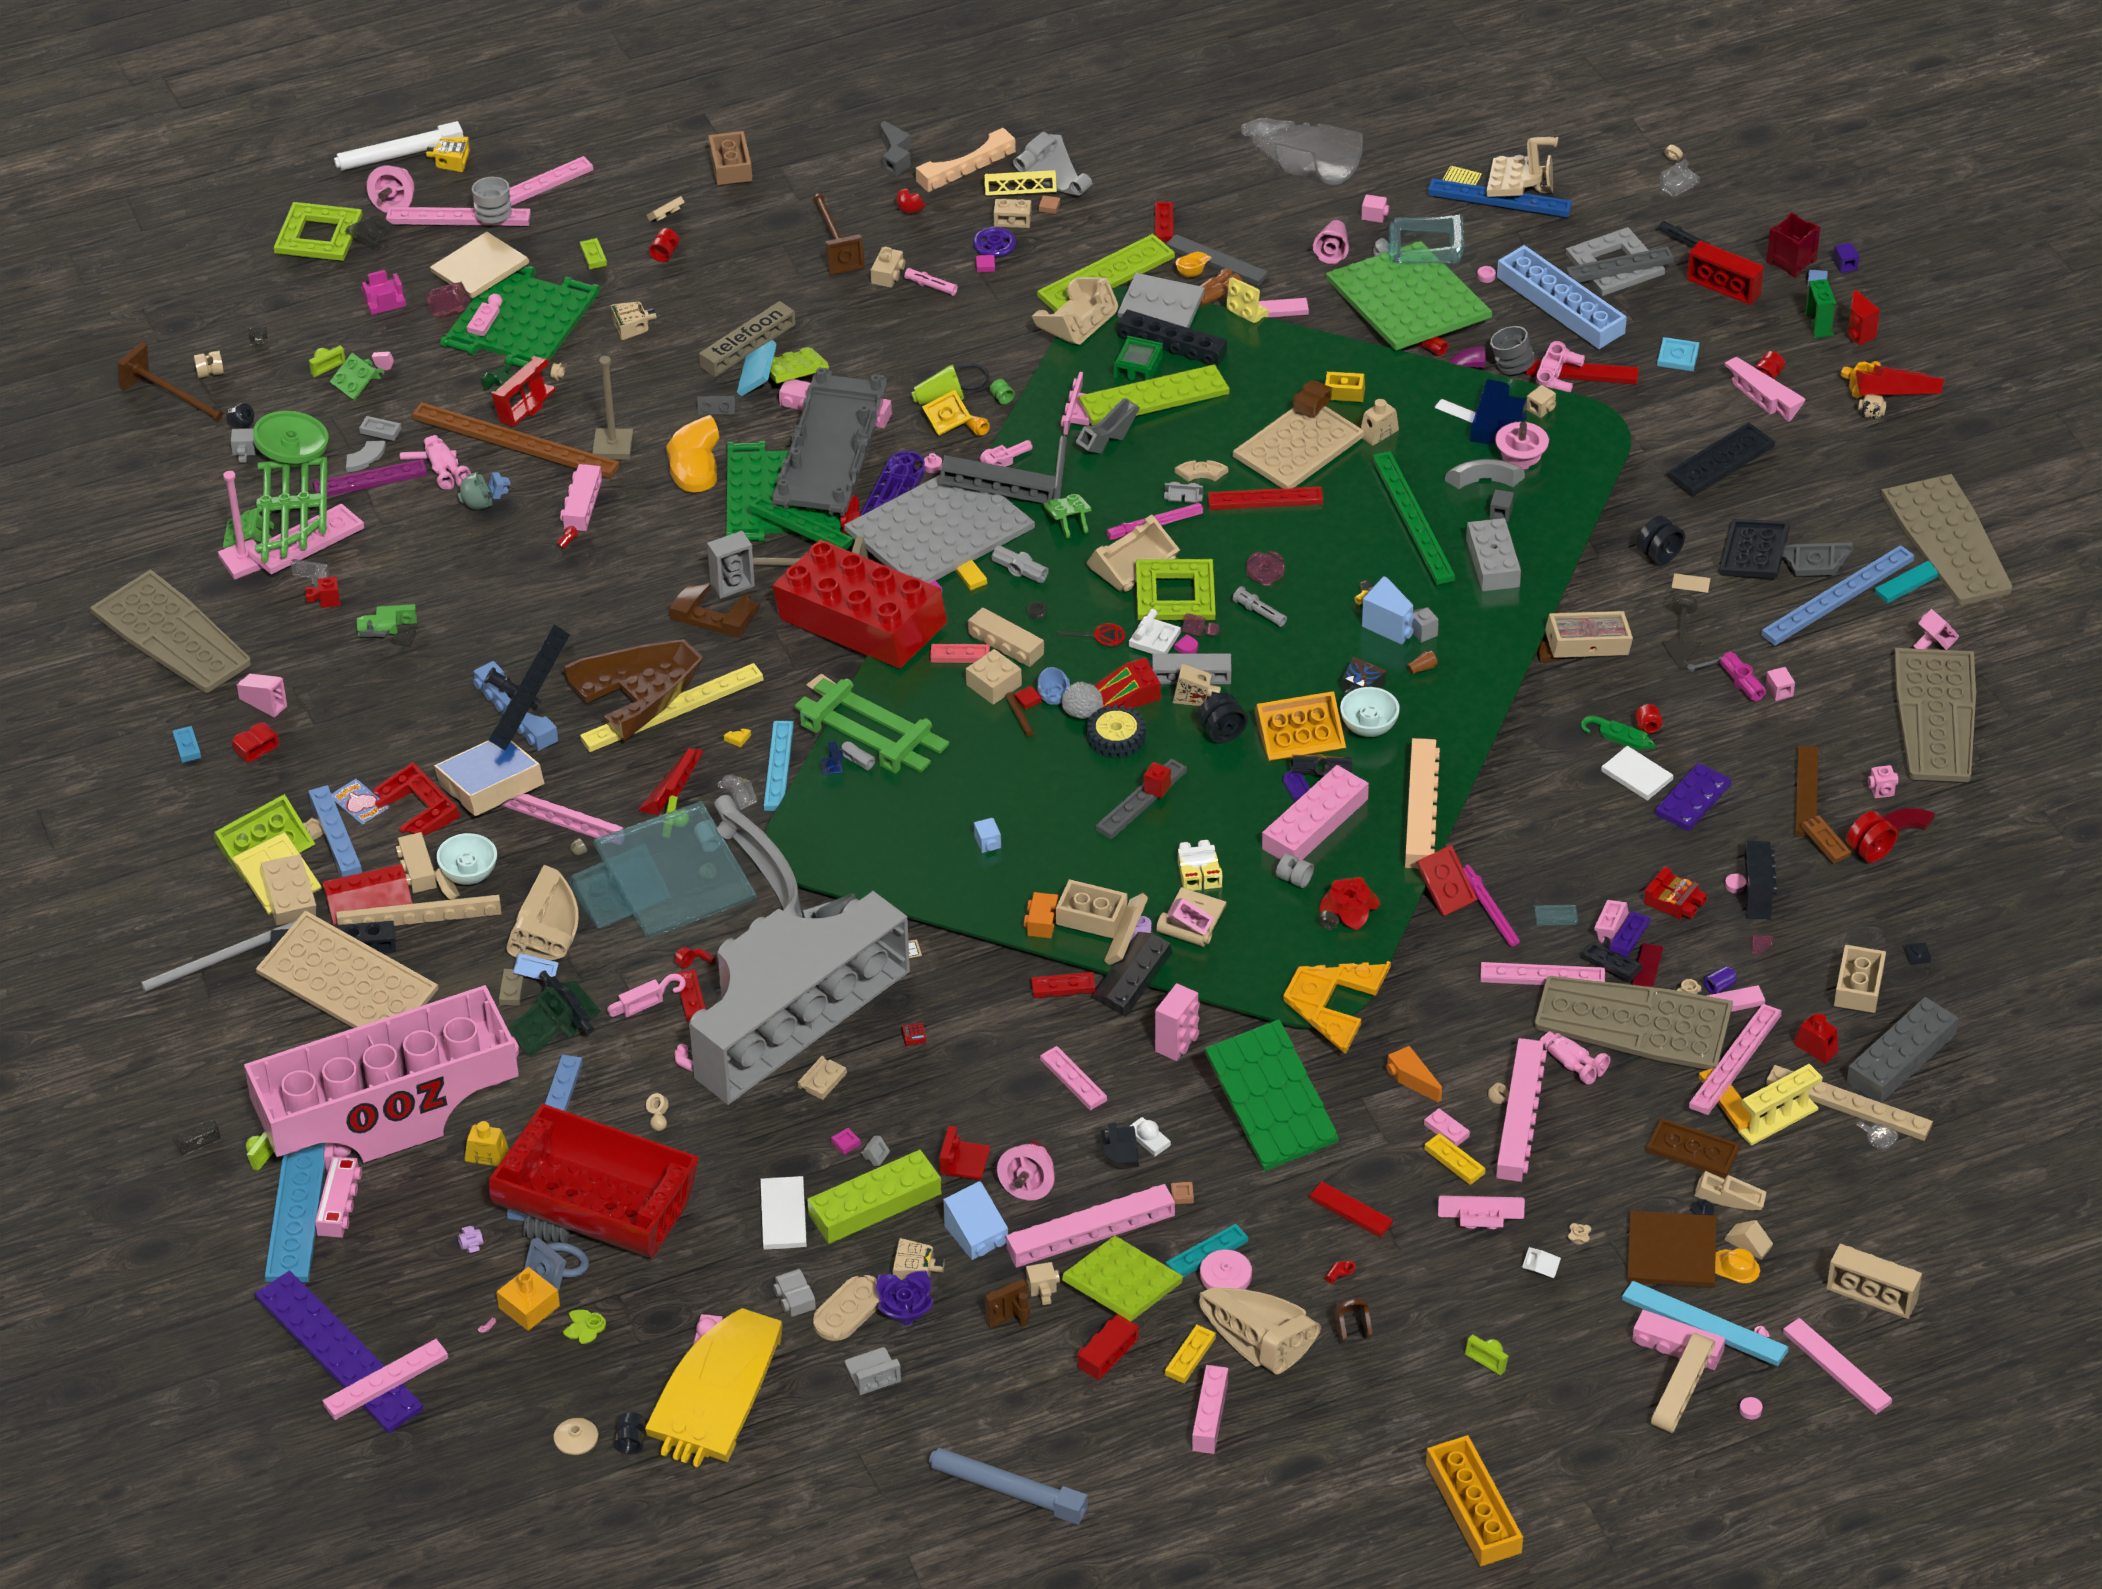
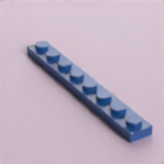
M1433 178L1428 189V195L1560 217H1569L1572 207L1571 200L1527 193L1516 196L1487 197V187Z

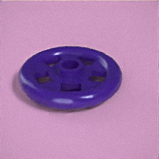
M989 227L975 235L973 245L976 251L982 255L1002 257L1009 254L1015 248L1016 238L1012 232L1005 228Z

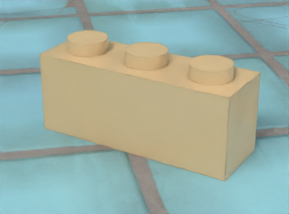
M422 833L398 837L399 846H396L397 856L402 858L400 864L403 865L404 871L407 872L405 875L408 886H411L413 893L437 888L435 873Z

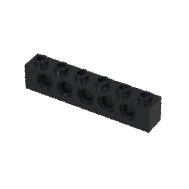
M1127 309L1118 321L1119 337L1127 339V336L1163 343L1164 351L1215 365L1216 367L1220 365L1227 354L1226 339Z
M394 921L332 925L381 953L396 952ZM289 929L271 930V950Z

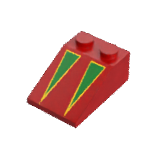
M1146 658L1126 663L1094 685L1102 695L1103 710H1105V706L1113 708V705H1117L1118 708L1124 705L1127 710L1129 707L1135 708L1161 700V683Z

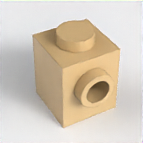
M1543 385L1539 386L1527 396L1526 410L1540 418L1555 408L1556 393Z

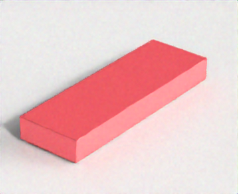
M931 644V662L974 663L990 652V644Z

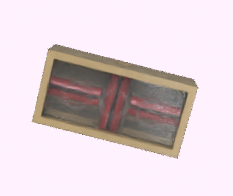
M1624 611L1550 613L1545 628L1553 657L1629 655L1633 640Z

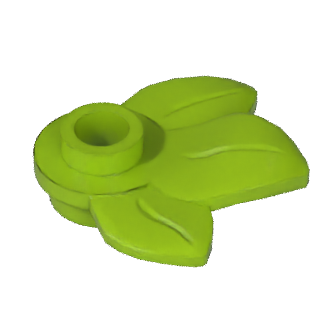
M574 1310L569 1312L573 1324L567 1327L563 1334L570 1339L579 1338L580 1344H587L596 1338L597 1333L605 1329L606 1321L599 1313H590L587 1310Z

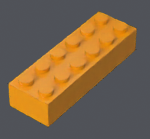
M1467 1435L1427 1448L1426 1465L1480 1567L1521 1554L1523 1536L1469 1436Z

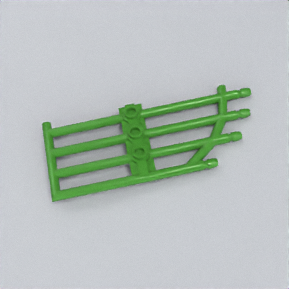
M319 457L310 462L297 464L279 461L258 463V470H264L263 496L257 499V507L262 511V544L255 545L256 552H261L262 562H268L269 550L281 548L280 554L283 558H286L288 555V545L299 540L301 549H306L308 535L318 527L321 534L326 533L327 457ZM320 465V493L317 494L308 493L309 466ZM301 466V492L298 495L290 496V467ZM282 468V494L279 497H271V469ZM319 506V518L308 525V510L311 507ZM294 508H300V532L288 537L289 511ZM273 510H281V540L269 542L270 513Z

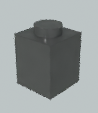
M1495 489L1490 507V519L1505 518L1507 522L1509 521L1513 508V492Z

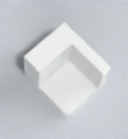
M1529 1247L1522 1268L1554 1278L1561 1258Z

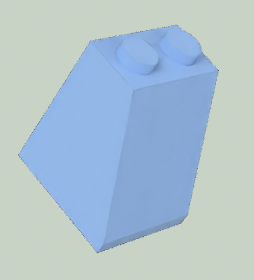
M1383 576L1363 598L1362 627L1399 644H1403L1407 638L1409 639L1412 636L1414 630L1412 628V621L1414 619L1413 604L1387 577Z
M980 1181L943 1199L945 1228L971 1260L983 1256L987 1252L1006 1243L1008 1227Z

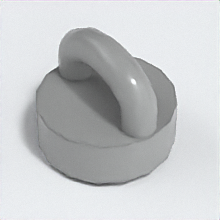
M1380 238L1375 242L1373 249L1375 256L1392 251L1390 244L1384 238Z

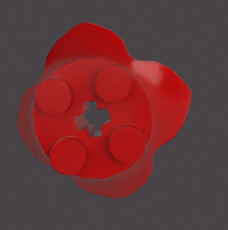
M1360 877L1336 880L1332 883L1331 890L1322 899L1319 913L1325 916L1338 914L1346 926L1357 931L1366 923L1369 910H1375L1380 906V900Z

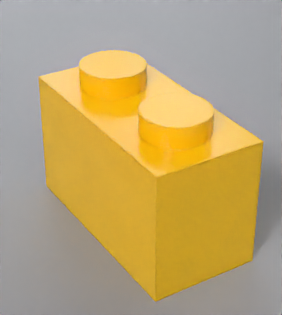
M1327 372L1325 385L1332 387V397L1330 400L1363 402L1365 392L1364 374Z

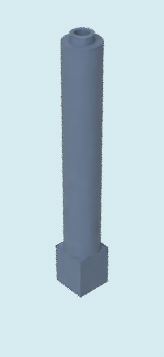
M942 1448L933 1451L930 1456L929 1463L932 1464V1469L1054 1511V1516L1079 1525L1088 1509V1495L1064 1486L1059 1490Z

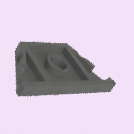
M1853 542L1786 545L1783 559L1795 576L1835 575L1853 551Z

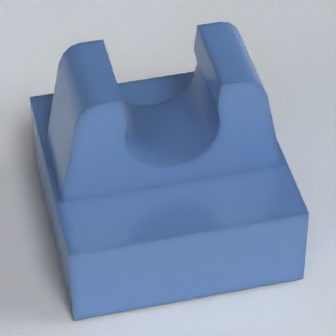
M492 472L488 485L493 499H500L502 494L508 493V488L505 485H511L509 478L501 477L499 472Z

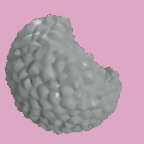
M1077 682L1068 687L1063 693V709L1075 718H1090L1094 712L1098 713V709L1103 708V698L1094 685Z

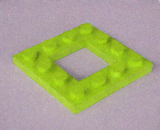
M293 202L275 243L274 253L344 261L363 216L362 209ZM306 221L338 224L331 242L300 239L299 237Z
M1136 559L1138 620H1142L1143 617L1147 616L1151 609H1155L1158 613L1154 618L1156 620H1215L1213 559ZM1156 578H1194L1195 601H1157Z

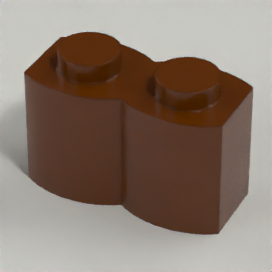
M1315 380L1309 381L1303 386L1302 391L1294 396V411L1315 418L1330 401L1332 387Z

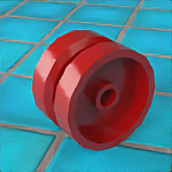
M1869 811L1854 822L1847 834L1846 842L1863 859L1869 863H1874L1885 857L1893 848L1898 838V830L1890 822L1885 821L1884 817L1878 812Z

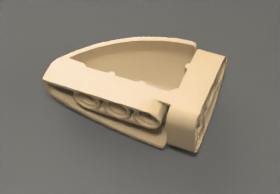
M546 865L542 867L511 931L507 944V951L510 955L517 957V954L521 953L551 961L562 958L567 954L578 926V907L570 886L556 869Z
M1220 1287L1210 1288L1200 1293L1201 1309L1219 1333L1253 1365H1263L1275 1374H1280L1294 1365L1311 1347L1321 1330L1320 1324L1306 1316V1311L1303 1308L1272 1295L1245 1289Z

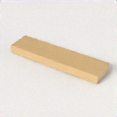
M1142 893L1130 899L1104 960L1107 964L1111 965L1123 959L1148 900L1145 894Z

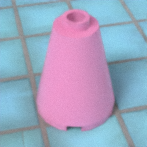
M1339 220L1331 221L1314 239L1313 251L1322 262L1336 264L1345 259L1348 254L1349 243L1346 227Z

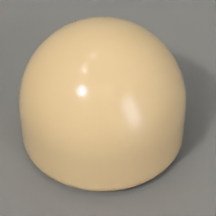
M1496 1083L1489 1089L1488 1097L1493 1103H1505L1509 1099V1090L1505 1085Z

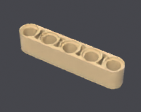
M1695 1332L1693 1333L1654 1412L1651 1425L1670 1433L1674 1432L1713 1352L1715 1340Z

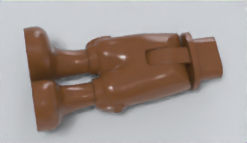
M1230 269L1221 270L1216 278H1210L1200 285L1205 287V293L1199 305L1203 306L1207 303H1212L1227 293L1230 278L1233 277L1242 282L1243 280L1237 273L1232 275Z

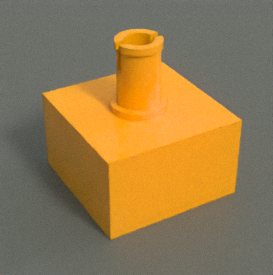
M529 1267L497 1291L499 1308L527 1331L560 1306L558 1289Z

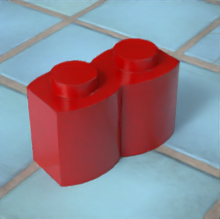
M261 722L252 726L249 731L237 734L232 739L233 750L248 763L278 747L279 739L276 732L265 722Z

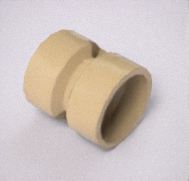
M220 351L209 352L207 356L204 353L194 355L198 379L208 377L209 374L213 376L224 374Z

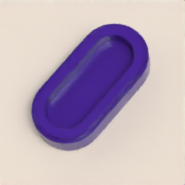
M1290 771L1284 775L1283 784L1294 802L1310 790L1301 773Z

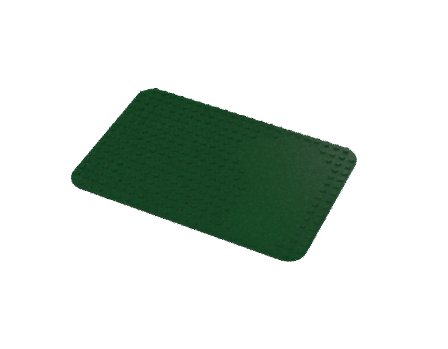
M1130 286L1112 288V291L1118 303L1116 313L1081 344H1071L1058 337L1054 338L989 448L994 449L1003 445L1008 449L1029 440L1033 446L1032 450L1013 457V464L1006 467L1055 476L1059 440L1061 436H1066L1067 445L1060 499L1067 498L1071 494H1077L1091 507L1090 512L1084 513L1088 533L1084 534L1082 532L1077 513L1066 516L1070 531V538H1066L1063 534L1060 519L1055 520L1052 518L1051 514L1044 508L1043 503L1004 496L1035 522V528L1001 546L1017 554L1025 552L1032 558V561L1048 568L1046 580L1043 583H1039L1024 575L1016 577L1010 573L1007 567L992 560L994 550L973 560V562L987 578L986 585L970 590L955 570L936 580L942 587L941 594L947 623L910 660L899 669L867 655L852 680V693L913 724L924 718L930 720L932 723L930 732L949 741V745L939 754L919 743L912 751L931 760V763L922 772H919L900 762L901 769L895 774L880 766L878 750L826 724L771 817L765 834L785 857L793 871L797 887L830 895L837 899L849 894H855L858 900L874 891L911 920L925 922L950 931L981 938L988 942L1016 948L1027 953H1034L1061 961L1062 963L1097 971L1104 975H1107L1114 966V964L1109 965L1104 961L1113 938L1056 925V920H1053L1052 923L1054 924L1052 938L1028 936L1027 927H1024L1025 915H1029V912H1027L1028 901L1032 900L1034 892L1058 895L1059 902L1069 879L1127 893V906L1130 899L1143 893L1148 897L1141 916L1151 920V933L1169 942L1172 948V955L1151 981L1150 987L1170 992L1177 983L1198 992L1199 1001L1213 1004L1217 1007L1227 1008L1269 1021L1280 1019L1283 1025H1288L1298 1030L1314 1028L1284 1002V994L1298 967L1325 965V968L1339 967V964L1354 963L1360 965L1362 963H1369V965L1386 964L1387 961L1391 962L1427 886L1419 869L1405 868L1412 738L1436 740V748H1440L1439 760H1435V762H1439L1438 774H1434V776H1438V788H1434V791H1438L1437 803H1433V805H1437L1436 817H1432V820H1436V831L1431 832V834H1435V846H1431V849H1435V853L1444 849L1546 633L1545 628L1550 613L1556 612L1631 450L1630 430L1624 419L1614 409L1590 397L1546 387L1556 393V406L1552 411H1549L1540 418L1526 410L1527 396L1541 385L1268 317H1263L1258 322L1253 323L1231 312L1224 306L1207 303L1203 306L1199 305L1189 328L1227 340V354L1217 369L1229 387V394L1137 415L1123 440L1109 438L1101 454L1090 452L1076 442L1083 427L1087 425L1071 423L1067 435H1064V427L1061 426L1063 415L1066 416V404L1070 403V391H1074V378L1077 379L1079 372H1083V384L1080 393L1084 394L1145 381V373L1136 371L1135 379L1130 380L1128 378V369L1123 368L1118 378H1114V362H1116L1127 340L1118 336V321L1120 320L1118 311ZM1163 350V357L1152 379L1210 366V364ZM1130 352L1126 361L1147 365L1151 356ZM1327 372L1364 374L1365 392L1363 402L1330 400L1326 405L1327 408L1359 428L1362 426L1365 411L1374 407L1377 399L1385 400L1387 404L1396 410L1399 426L1397 432L1373 446L1363 438L1294 487H1321L1323 505L1209 510L1208 492L1283 489L1234 458L1233 451L1294 408V396L1299 394L1303 386L1309 381L1315 380L1325 384ZM1443 399L1476 412V423H1471L1436 409L1435 406ZM1515 422L1532 423L1542 428L1548 435L1549 444L1545 452L1542 453L1541 459L1536 464L1529 466V468L1523 469L1525 478L1514 487L1501 482L1491 481V478H1480L1478 482L1470 483L1461 489L1445 481L1447 472L1465 462L1480 459L1504 461L1501 451L1496 444V435L1502 427ZM1391 451L1455 575V581L1436 585L1373 462V455ZM1209 460L1227 466L1228 473L1216 481L1208 478H1196L1188 482L1175 473V468L1190 461L1207 462ZM1178 482L1186 485L1196 483L1203 486L1202 502H1198L1203 507L1202 514L1161 526L1180 549L1176 555L1177 559H1213L1215 620L1159 621L1181 627V633L1174 644L1187 634L1198 642V650L1195 654H1231V684L1210 685L1221 687L1220 693L1227 692L1232 694L1248 715L1246 728L1235 739L1226 743L1214 742L1198 722L1197 713L1200 706L1173 703L1177 684H1161V700L1133 708V712L1135 710L1138 711L1139 715H1142L1143 720H1145L1146 737L1142 748L1138 749V752L1135 754L1132 752L1129 757L1124 754V758L1120 759L1119 755H1116V759L1111 758V755L1107 758L1103 756V753L1101 755L1097 754L1096 750L1093 751L1091 746H1089L1087 738L1089 718L1078 719L1064 711L1062 702L1057 705H1051L1042 699L1041 703L1026 710L1019 704L1034 732L1033 736L1027 737L1006 697L993 705L966 685V668L973 663L931 662V644H986L977 638H973L968 632V620L983 607L1044 640V654L1030 667L990 646V652L995 649L1021 668L1022 685L1012 692L1013 695L1030 686L1038 693V677L1047 667H1054L1063 671L1069 679L1070 686L1077 682L1096 685L1126 663L1146 658L1153 670V654L1129 647V640L1142 621L1138 620L1136 583H1134V587L1129 591L1125 592L1123 590L1120 592L1091 570L1087 565V561L1094 551L1102 545L1103 547L1106 545L1110 546L1122 538L1109 540L1107 529L1120 526L1124 522L1127 524L1147 518L1150 515L1155 516L1196 504L1185 503V496H1182L1181 502H1168L1167 499H1164L1166 492L1165 483ZM1495 489L1513 492V508L1509 521H1506L1521 569L1520 587L1482 591L1466 539L1467 522L1493 520L1490 519V507ZM1385 576L1413 604V611L1428 607L1438 618V636L1421 643L1412 634L1403 644H1399L1362 627L1363 603L1358 605L1354 598L1362 593V590L1371 591L1382 577ZM1156 578L1157 601H1195L1194 578ZM1242 586L1250 594H1256L1261 602L1287 616L1286 623L1279 627L1256 611H1249L1241 603H1235L1233 601L1235 591ZM1102 624H1115L1124 630L1125 638L1117 645H1104L1095 638V629ZM1104 626L1100 628L1098 632L1114 626ZM1115 628L1100 633V635L1115 641ZM1118 629V641H1119V640L1122 638V633H1121V631ZM1098 636L1099 639L1105 643H1113L1107 639ZM1173 644L1172 647H1171V649L1169 650V652H1168L1167 654H1181V653H1179L1178 651H1176V650L1174 649V644ZM1432 651L1438 661L1435 668L1412 675L1407 664L1411 663L1423 652ZM1353 657L1386 670V685L1381 689L1391 693L1399 703L1397 721L1389 731L1380 736H1360L1352 732L1342 719L1340 709L1344 698L1342 680ZM1334 691L1346 749L1310 755L1321 754L1333 757H1351V773L1369 783L1368 800L1303 859L1314 865V871L1306 887L1300 888L1292 884L1291 880L1285 881L1276 876L1280 859L1262 849V832L1295 802L1283 784L1284 775L1291 771V758L1268 761L1258 731L1254 710L1256 705L1260 703ZM841 703L835 709L836 713L895 743L904 736ZM851 742L859 749L873 756L875 759L873 767L866 770L853 761L844 758L842 744ZM1172 758L1187 767V772L1167 790L1162 798L1158 797L1112 840L1096 831V825L1144 783V774L1153 762L1163 766ZM1320 761L1317 764V769L1324 768L1326 762ZM1301 773L1310 789L1325 776L1315 773ZM993 818L1001 834V848L982 853L974 837V822ZM1201 840H1209L1210 845L1215 847L1219 868L1222 871V887L1204 889L1202 883V890H1195L1194 892L1225 901L1226 906L1212 931L1209 944H1205L1202 947L1157 932V923L1163 912L1168 913L1181 887L1183 888L1178 865L1180 843L1188 842L1191 847H1198V842ZM1360 877L1380 900V906L1375 910H1369L1366 923L1357 931L1346 926L1338 914L1325 916L1319 913L1322 899L1331 890L1332 883L1336 880ZM1207 878L1209 883L1217 880L1216 878ZM1196 880L1187 881L1188 885L1197 883ZM1337 984L1325 1008L1354 1016L1362 1011L1375 995Z

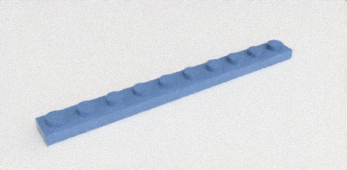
M1898 546L1762 630L1761 635L1776 646L1914 561V555L1903 546Z
M561 1056L545 1102L546 1105L564 1111L567 1110L583 1064L582 1057ZM508 1209L507 1212L508 1219L525 1221L527 1215Z

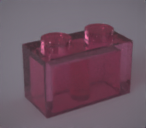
M461 281L432 289L425 300L436 317L440 315L447 316L455 311H464L471 298Z

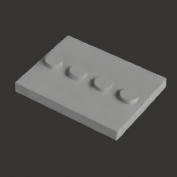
M1135 273L1118 311V317L1121 318L1128 309L1189 328L1205 293V287Z

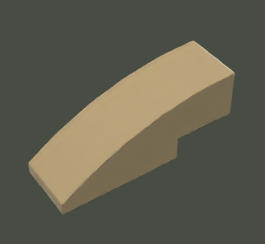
M1705 1171L1698 1181L1694 1196L1727 1207L1762 1210L1767 1192L1728 1175L1725 1179H1722Z

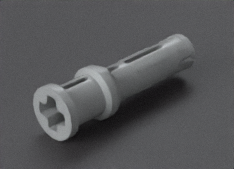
M1242 586L1235 591L1233 595L1235 603H1241L1249 611H1256L1279 627L1286 623L1287 616L1261 602L1256 594H1250Z

